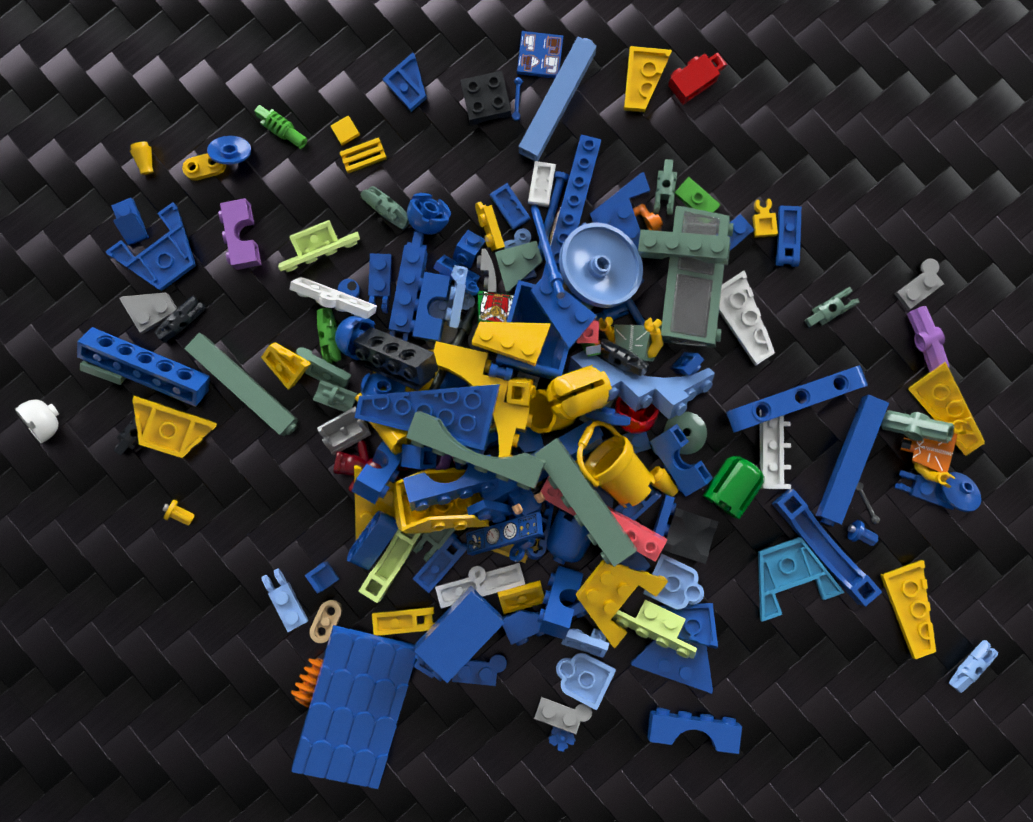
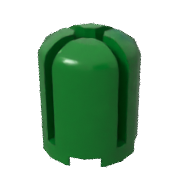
M731 456L722 465L703 496L710 502H714L729 515L740 519L763 486L765 477L762 471L753 463L740 456Z

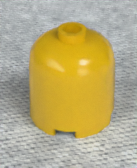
M547 389L536 390L535 397L530 402V405H523L530 408V414L534 415L531 429L537 433L564 429L572 425L576 418L571 420L561 419L551 409V407L573 397V394L548 403Z

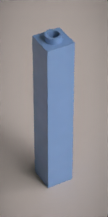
M577 37L519 145L520 154L533 161H539L595 56L597 46L591 40Z

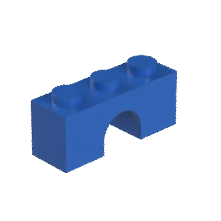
M424 272V277H420L418 283V290L421 291L420 298L415 300L414 311L417 312L416 320H412L410 333H413L415 339L435 343L436 341L441 342L444 321L443 319L432 317L429 314V308L437 300L448 301L449 289L452 283L450 276Z
M678 424L651 440L650 444L652 445L653 452L664 463L666 471L672 475L678 490L683 492L686 497L708 484L713 477L702 461L690 465L681 459L680 449L689 441Z
M382 441L372 460L382 468L377 469L366 464L356 478L352 492L373 504H376L380 497L384 499L390 488L387 485L389 482L394 483L400 473L398 469L402 467V452L394 455L384 441Z
M559 565L556 573L551 572L548 581L551 589L550 591L546 590L542 602L546 604L545 609L541 608L537 622L541 623L539 632L565 640L571 625L574 609L565 607L560 601L575 602V594L580 589L583 573Z

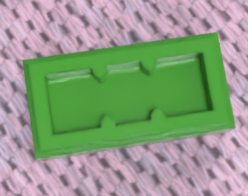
M690 177L675 191V196L689 208L714 213L720 206L713 197ZM697 214L701 219H708L710 217Z

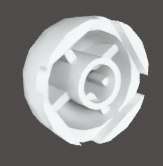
M29 400L15 408L19 417L25 422L28 429L40 443L47 441L56 433L59 423L56 416L59 413L52 404L47 406L43 401Z

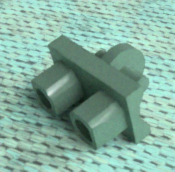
M320 380L313 401L346 412L353 408L355 397L358 394Z

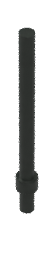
M469 308L464 320H461L457 327L458 332L451 345L461 346L465 335H468L472 328L471 323L477 313V309ZM438 370L429 390L440 388L447 371Z

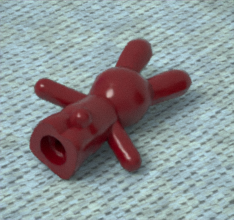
M360 440L357 443L360 456L338 451L333 471L334 474L354 476L355 465L360 466L361 469L366 464L377 469L382 467L378 463L373 462V458L369 459L366 442ZM399 467L398 471H406V470H409L410 468H408V467H404V468ZM397 477V479L395 480V482L398 481V480H401V479H403V478ZM354 480L352 481V483H351L350 486H349V491H350L351 493H354V492H352V488H353V486H354Z

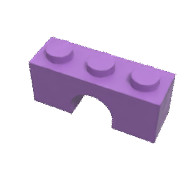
M245 198L220 203L221 211L218 213L221 223H224L225 231H222L224 243L228 245V252H226L228 264H231L236 270L261 265L258 244L254 240L241 241L239 238L240 231L245 226L254 225L251 204Z

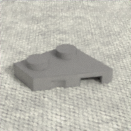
M166 292L119 298L137 329L142 334L164 322L177 309L170 295Z

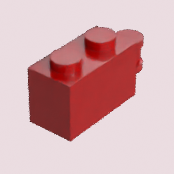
M719 53L714 54L710 58L706 54H703L701 57L695 56L687 63L688 66L683 69L678 68L670 75L671 78L668 86L682 105L717 82L720 71L727 66V63Z

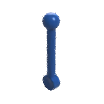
M517 77L514 81L516 84L515 110L512 114L514 121L520 119V85L523 82L520 77Z

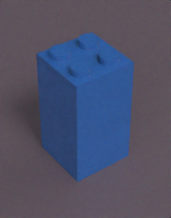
M470 586L415 643V658L422 665L427 663L433 669L431 673L439 681L443 679L448 683L505 623L503 616Z

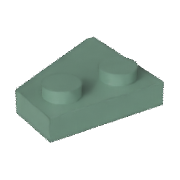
M537 241L495 252L506 293H509L517 285L518 280L523 281L532 270H535L542 264Z

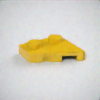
M276 342L269 345L261 356L287 389L294 387L311 365L306 359Z

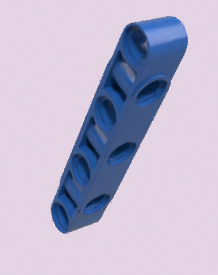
M859 365L727 411L726 414L734 433L868 386ZM834 381L838 384V390L834 387ZM795 394L800 397V403L795 400ZM757 407L762 412L761 417H759L756 413Z

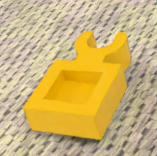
M771 199L766 200V207L764 208L760 206L759 200H756L754 203V209L758 212L757 215L753 216L755 238L776 236L778 234L776 213H769V209L772 206Z

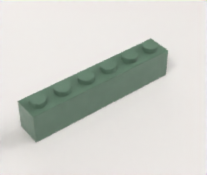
M556 438L534 454L536 457L546 461L542 471L546 470L549 474V483L555 490L558 488L561 491L563 503L567 508H573L576 513L574 518L581 527L585 525L590 532L587 534L588 538L594 546L598 544L603 552L600 554L607 564L611 563L615 567L637 551L636 546L592 484L580 471L579 466L559 438Z

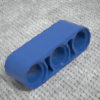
M377 511L351 547L347 561L365 570H369L397 532L396 518L382 511Z

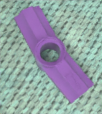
M922 306L907 313L916 333L914 337L915 344L923 352L929 372L944 362L950 367L943 348L945 343L943 331L939 327H935L927 307Z

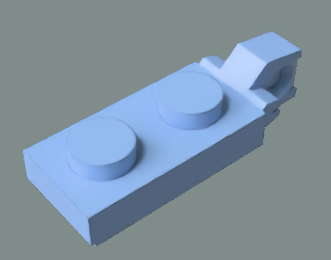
M454 265L451 276L455 282L454 287L450 286L448 299H451L450 308H446L445 320L448 326L454 328L459 326L466 288L465 282L468 268Z

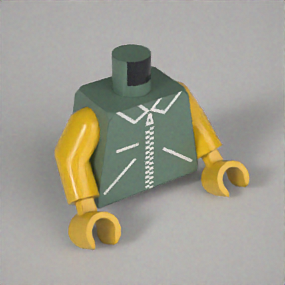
M608 316L604 321L602 318L598 320L599 330L605 331L609 341L636 354L644 361H654L664 344L660 327L662 322L659 319L652 322L650 317L645 321L644 325H614V327H611L613 324L612 317Z

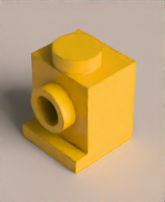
M515 377L509 380L507 403L529 406L536 393V387L533 385L534 379Z

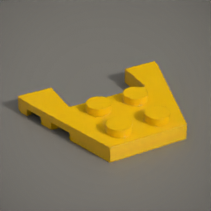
M602 560L575 595L610 644L616 648L627 632L623 627L611 620L638 585L656 597L668 583V580L664 576H655L649 574V572L637 571L620 564L614 567L611 563L607 564Z

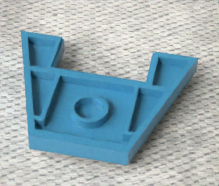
M801 537L758 551L761 622L782 615L775 593L815 580L822 600L845 593Z

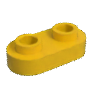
M206 153L187 159L183 163L182 170L189 179L196 181L221 174L225 170L226 164L216 162L214 165H210L212 159ZM196 165V168L191 171L190 167Z

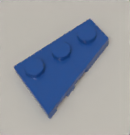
M713 603L688 604L680 610L673 609L667 605L660 606L686 619L678 636L679 639L715 649L718 648Z

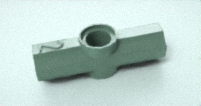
M888 410L884 415L881 425L884 430L902 433L916 441H922L925 438L948 443L954 435L953 423L933 420L919 412H913L909 415Z

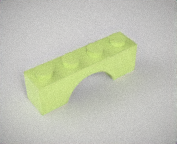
M398 529L359 592L376 603L380 602L423 533L407 534Z

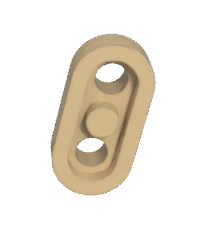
M328 600L320 606L310 628V637L313 641L324 643L329 640L333 625L337 626L342 615V607L339 602ZM329 607L335 609L334 615L328 613ZM320 627L325 628V635L319 633Z

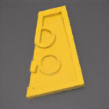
M630 46L624 110L645 112L672 50Z
M479 322L472 339V345L536 366L551 324Z

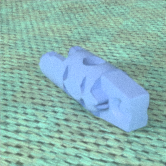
M987 640L982 641L971 652L949 681V684L958 692L962 693L975 682L997 657L998 652L990 648L991 646Z

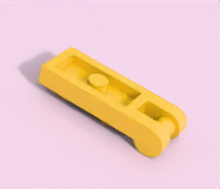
M434 607L372 613L374 635L428 631L435 624L432 617ZM424 615V623L418 624L417 616Z

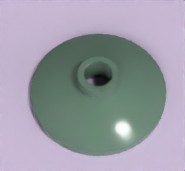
M684 412L682 415H676L666 422L664 432L678 424L682 432L684 429L690 430V435L686 437L689 442L680 449V454L688 455L695 453L704 445L707 438V428L704 421L698 415Z

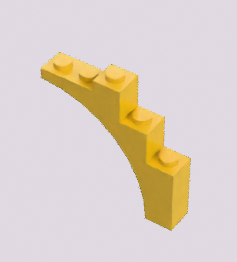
M436 341L433 352L438 369L450 372L470 386L500 384L493 413L498 432L499 457L512 456L513 447L517 448L520 434H516V432H526L527 427L531 428L534 415L530 414V408L506 403L508 381L485 375V373H489L492 360H489L488 353Z

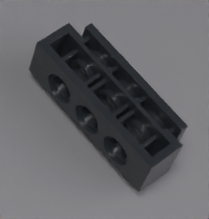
M373 327L353 341L356 356L360 360L366 361L364 364L365 368L418 391L435 377V373L438 371L434 352Z

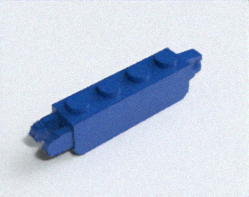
M415 231L412 243L407 242V245H404L389 323L390 335L396 337L397 334H402L403 340L409 342L410 336L413 335V333H410L412 320H416L417 312L414 311L415 300L420 298L421 293L418 290V283L420 277H424L428 258L427 245H423L424 235Z

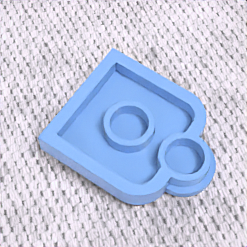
M661 554L652 575L664 576L668 583L656 597L647 590H644L643 593L676 610L683 609L688 604H698L704 597L703 588L698 584L699 578L696 570L664 554Z
M578 653L572 659L563 658L556 666V672L562 679V691L595 710L598 709L616 671L615 668L586 653Z

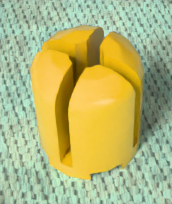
M589 365L553 379L547 388L546 396L548 403L577 393V395L551 407L553 413L561 419L571 420L605 407L609 403L607 400L609 390L612 387L604 371L600 372L598 369L591 367L593 365Z

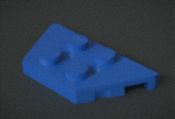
M679 639L697 648L696 655L692 659L678 655L676 650L670 647H661L653 640L631 661V665L711 694L713 692L707 646Z

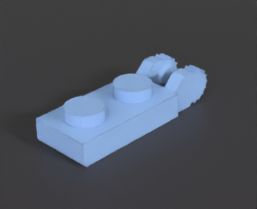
M277 568L274 570V576L281 585L279 588H274L271 579L267 575L261 578L269 592L268 595L287 632L308 622V618L290 583H287L283 573Z

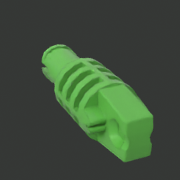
M259 105L254 110L256 116L262 120L260 122L261 125L279 138L289 140L300 149L306 145L307 138L296 131L291 122L273 109L268 111Z

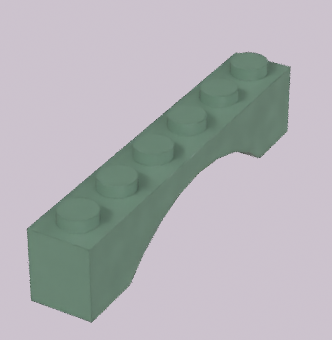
M421 411L415 412L406 438L412 440L411 444L424 448V445L433 448L432 452L440 456H445V454L454 457L453 460L464 465H466V462L475 465L474 469L480 472L487 473V471L496 473V478L507 482L509 479L517 482L518 487L526 490L537 486L546 463L545 460L528 453L508 457H492L476 453L458 442L446 429L441 419Z

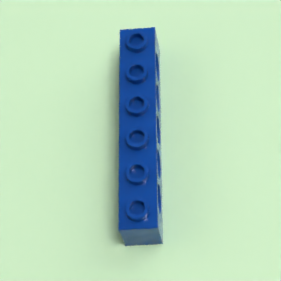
M92 327L77 341V358L195 407L209 391V375Z

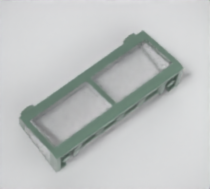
M676 206L673 232L716 236L733 235L734 223H730V216ZM670 257L661 336L664 343L716 348V342L721 341L722 329H718V316L724 264L705 263L688 257Z

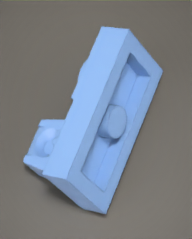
M595 628L590 637L579 629H569L565 640L562 639L561 642L563 645L602 658L609 646L602 631Z

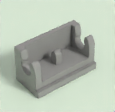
M356 407L317 427L319 433L324 438L322 439L323 443L333 455L371 435L367 422L354 418Z

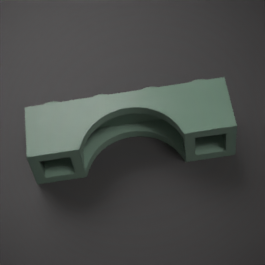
M641 230L638 253L642 258L688 257L705 263L728 265L731 241L729 236Z

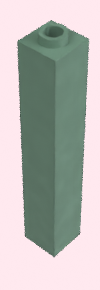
M198 333L184 348L279 435H290L297 428L296 423L299 420L205 335Z

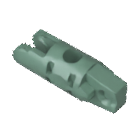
M665 159L664 171H658L653 213H659L661 207L660 200H669L666 211L667 214H673L677 172H672L673 160Z
M373 186L361 192L362 199L389 222L401 229L408 226L407 212L385 193Z
M848 287L825 303L812 309L814 315L804 320L807 326L811 327L817 322H820L821 326H823L836 316L859 304L858 299H853L844 306L840 298L849 295L852 289Z

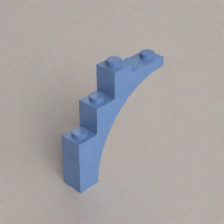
M584 350L571 356L568 370L570 373L585 366L593 365L591 367L598 369L600 372L604 371L610 380L612 389L609 390L608 400H613L619 396L635 412L641 408H647L652 403L668 419L676 415H682L687 409L688 401H691L702 392H707L712 387V380L715 374L710 368H707L693 375L682 377L639 376L615 367L596 355L588 357Z

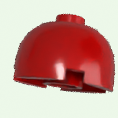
M620 397L616 401L615 413L631 417L630 425H619L623 430L633 434H640L654 426L659 410L652 403L647 408H641L635 412Z

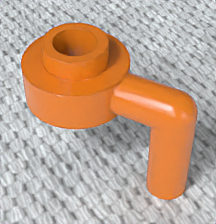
M643 204L633 208L635 216L641 214L648 230L662 231L661 226H663V222L658 214L650 213Z

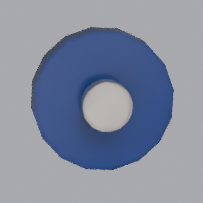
M856 520L848 527L847 536L849 540L855 542L859 539L871 546L878 542V535L864 528L865 525L862 521Z

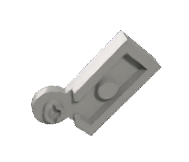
M925 260L921 264L922 274L895 293L907 310L913 308L944 284L936 274L939 271V264L936 260Z
M541 697L534 719L576 734L580 721H588L592 716V710L583 703L572 709Z

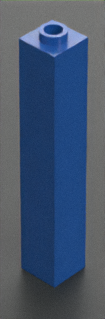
M871 395L861 398L815 515L822 518L821 523L832 527L834 524L842 525L889 405L888 402Z
M591 420L559 437L575 461L577 460L578 442L585 428L591 425ZM599 426L594 428L586 448L583 449V456L602 444V436L604 435ZM539 450L535 451L530 455L535 456L534 454L537 453ZM546 470L542 471L538 482L549 476ZM498 479L497 488L491 492H479L484 500L504 503L508 500L511 492L519 490L521 487H518L517 482L509 479L507 482Z

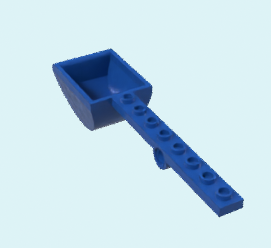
M585 135L580 136L551 243L552 253L559 273H561L559 267L560 249L565 239L579 226L601 139ZM547 263L545 264L542 277L544 275H547L549 277L550 275ZM518 280L507 322L550 323L551 327L536 366L500 354L497 355L496 364L499 367H509L516 371L553 380L562 375L568 350L559 334L553 329V325L548 317L544 315L530 294L536 284ZM569 293L581 303V300L578 297H576L574 294Z

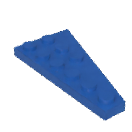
M500 384L359 396L354 418L408 431L415 412L421 411L441 419L450 434L462 445L485 450Z

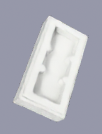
M535 161L528 204L549 207L556 164Z

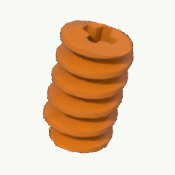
M309 658L308 661L312 664V667L305 666L304 670L308 674H300L299 676L304 682L295 683L299 691L291 690L295 700L308 708L323 662L321 658Z

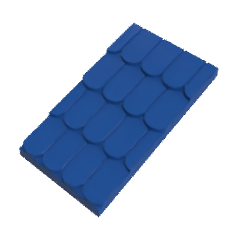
M333 625L292 764L293 773L368 786L375 789L379 788L398 717L407 692L408 682L416 660L415 644Z

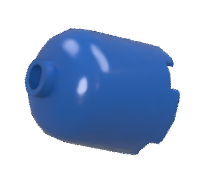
M559 508L547 537L546 548L554 555L552 559L560 564L578 562L582 560L591 544L587 536L590 532L585 525L581 527L573 515Z

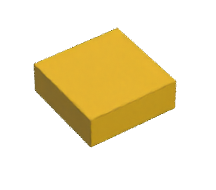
M349 115L331 125L342 146L360 136Z

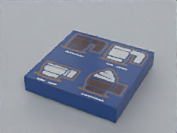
M522 31L517 74L556 78L560 70L563 35Z

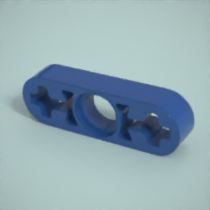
M546 500L542 502L548 508L542 517L545 532H543V536L534 538V544L536 539H540L537 547L541 550L537 554L533 553L534 550L530 547L525 550L526 555L533 560L540 559L547 547V537L554 505Z

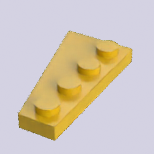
M946 362L909 387L908 390L934 420L954 422L959 419L968 423L960 426V430L967 431L966 434L963 435L955 432V434H958L955 444L965 456L984 444L985 441Z
M919 560L880 575L913 659L936 652L933 624L930 621L929 613L931 611L930 602H928L926 591L928 589L927 579L924 576V560Z

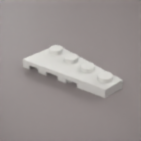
M744 270L722 284L719 313L756 366L775 352L766 327H764L761 320L759 308H757L754 301V295L751 287H749ZM712 291L708 294V297L710 298V300H711Z

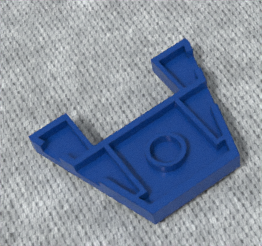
M644 172L640 173L590 213L593 223H604L621 230L632 240L637 249L639 246L640 228L629 199L650 192Z
M173 202L157 213L170 231L137 256L133 255L122 240L105 251L109 256L161 291L196 266L178 207Z

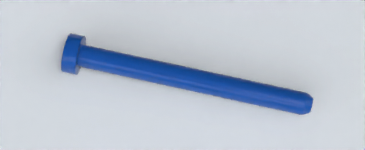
M556 171L554 174L556 183L544 223L548 239L564 182H568L569 175L564 172ZM539 241L538 248L543 262L544 253Z

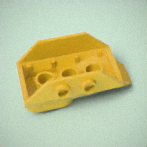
M456 468L446 470L426 469L413 475L425 472L429 478L436 482L450 483L462 477L466 470H457ZM403 479L395 482L394 510L396 524L403 533H431L448 528L463 530L468 527H488L489 522L492 520H479L475 515H468L467 507L483 500L479 493H475L466 499L457 498L451 500V502L445 505H432L423 511H411Z

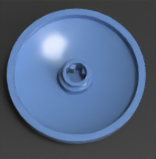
M604 223L584 224L576 228L565 239L560 249L559 267L564 282L576 297L589 305L601 308L621 305L636 293L641 284L643 264L637 247L625 233L611 225Z

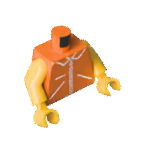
M959 419L954 422H948L954 425V435L948 443L925 438L922 441L903 438L901 450L914 453L912 463L926 480L940 483L946 488H951V485L947 484L946 480L948 478L955 479L954 476L948 473L958 435L955 432L963 435L967 433L965 430H960V426L968 423Z

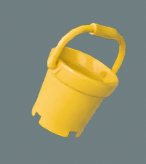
M595 421L590 426H587L578 442L577 462L580 471L594 487L600 486L622 507L627 508V503H630L632 506L639 504L650 494L651 489L648 486L650 481L653 484L655 483L654 476L634 453L633 445L628 438L622 436L612 425ZM604 426L614 437L600 444L589 455L584 464L583 449L586 448L594 428Z

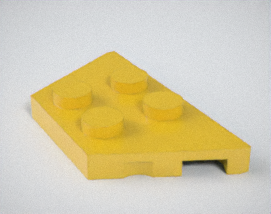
M134 396L132 400L139 445L183 458L190 449L197 445L217 425L215 422Z
M358 465L354 466V483L363 470ZM389 482L387 486L390 488L384 499L380 497L376 504L355 494L356 540L377 511H382L396 518L394 510L395 482Z

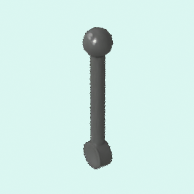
M858 482L855 490L859 491L872 517V523L878 524L880 518L875 515L863 491V484Z

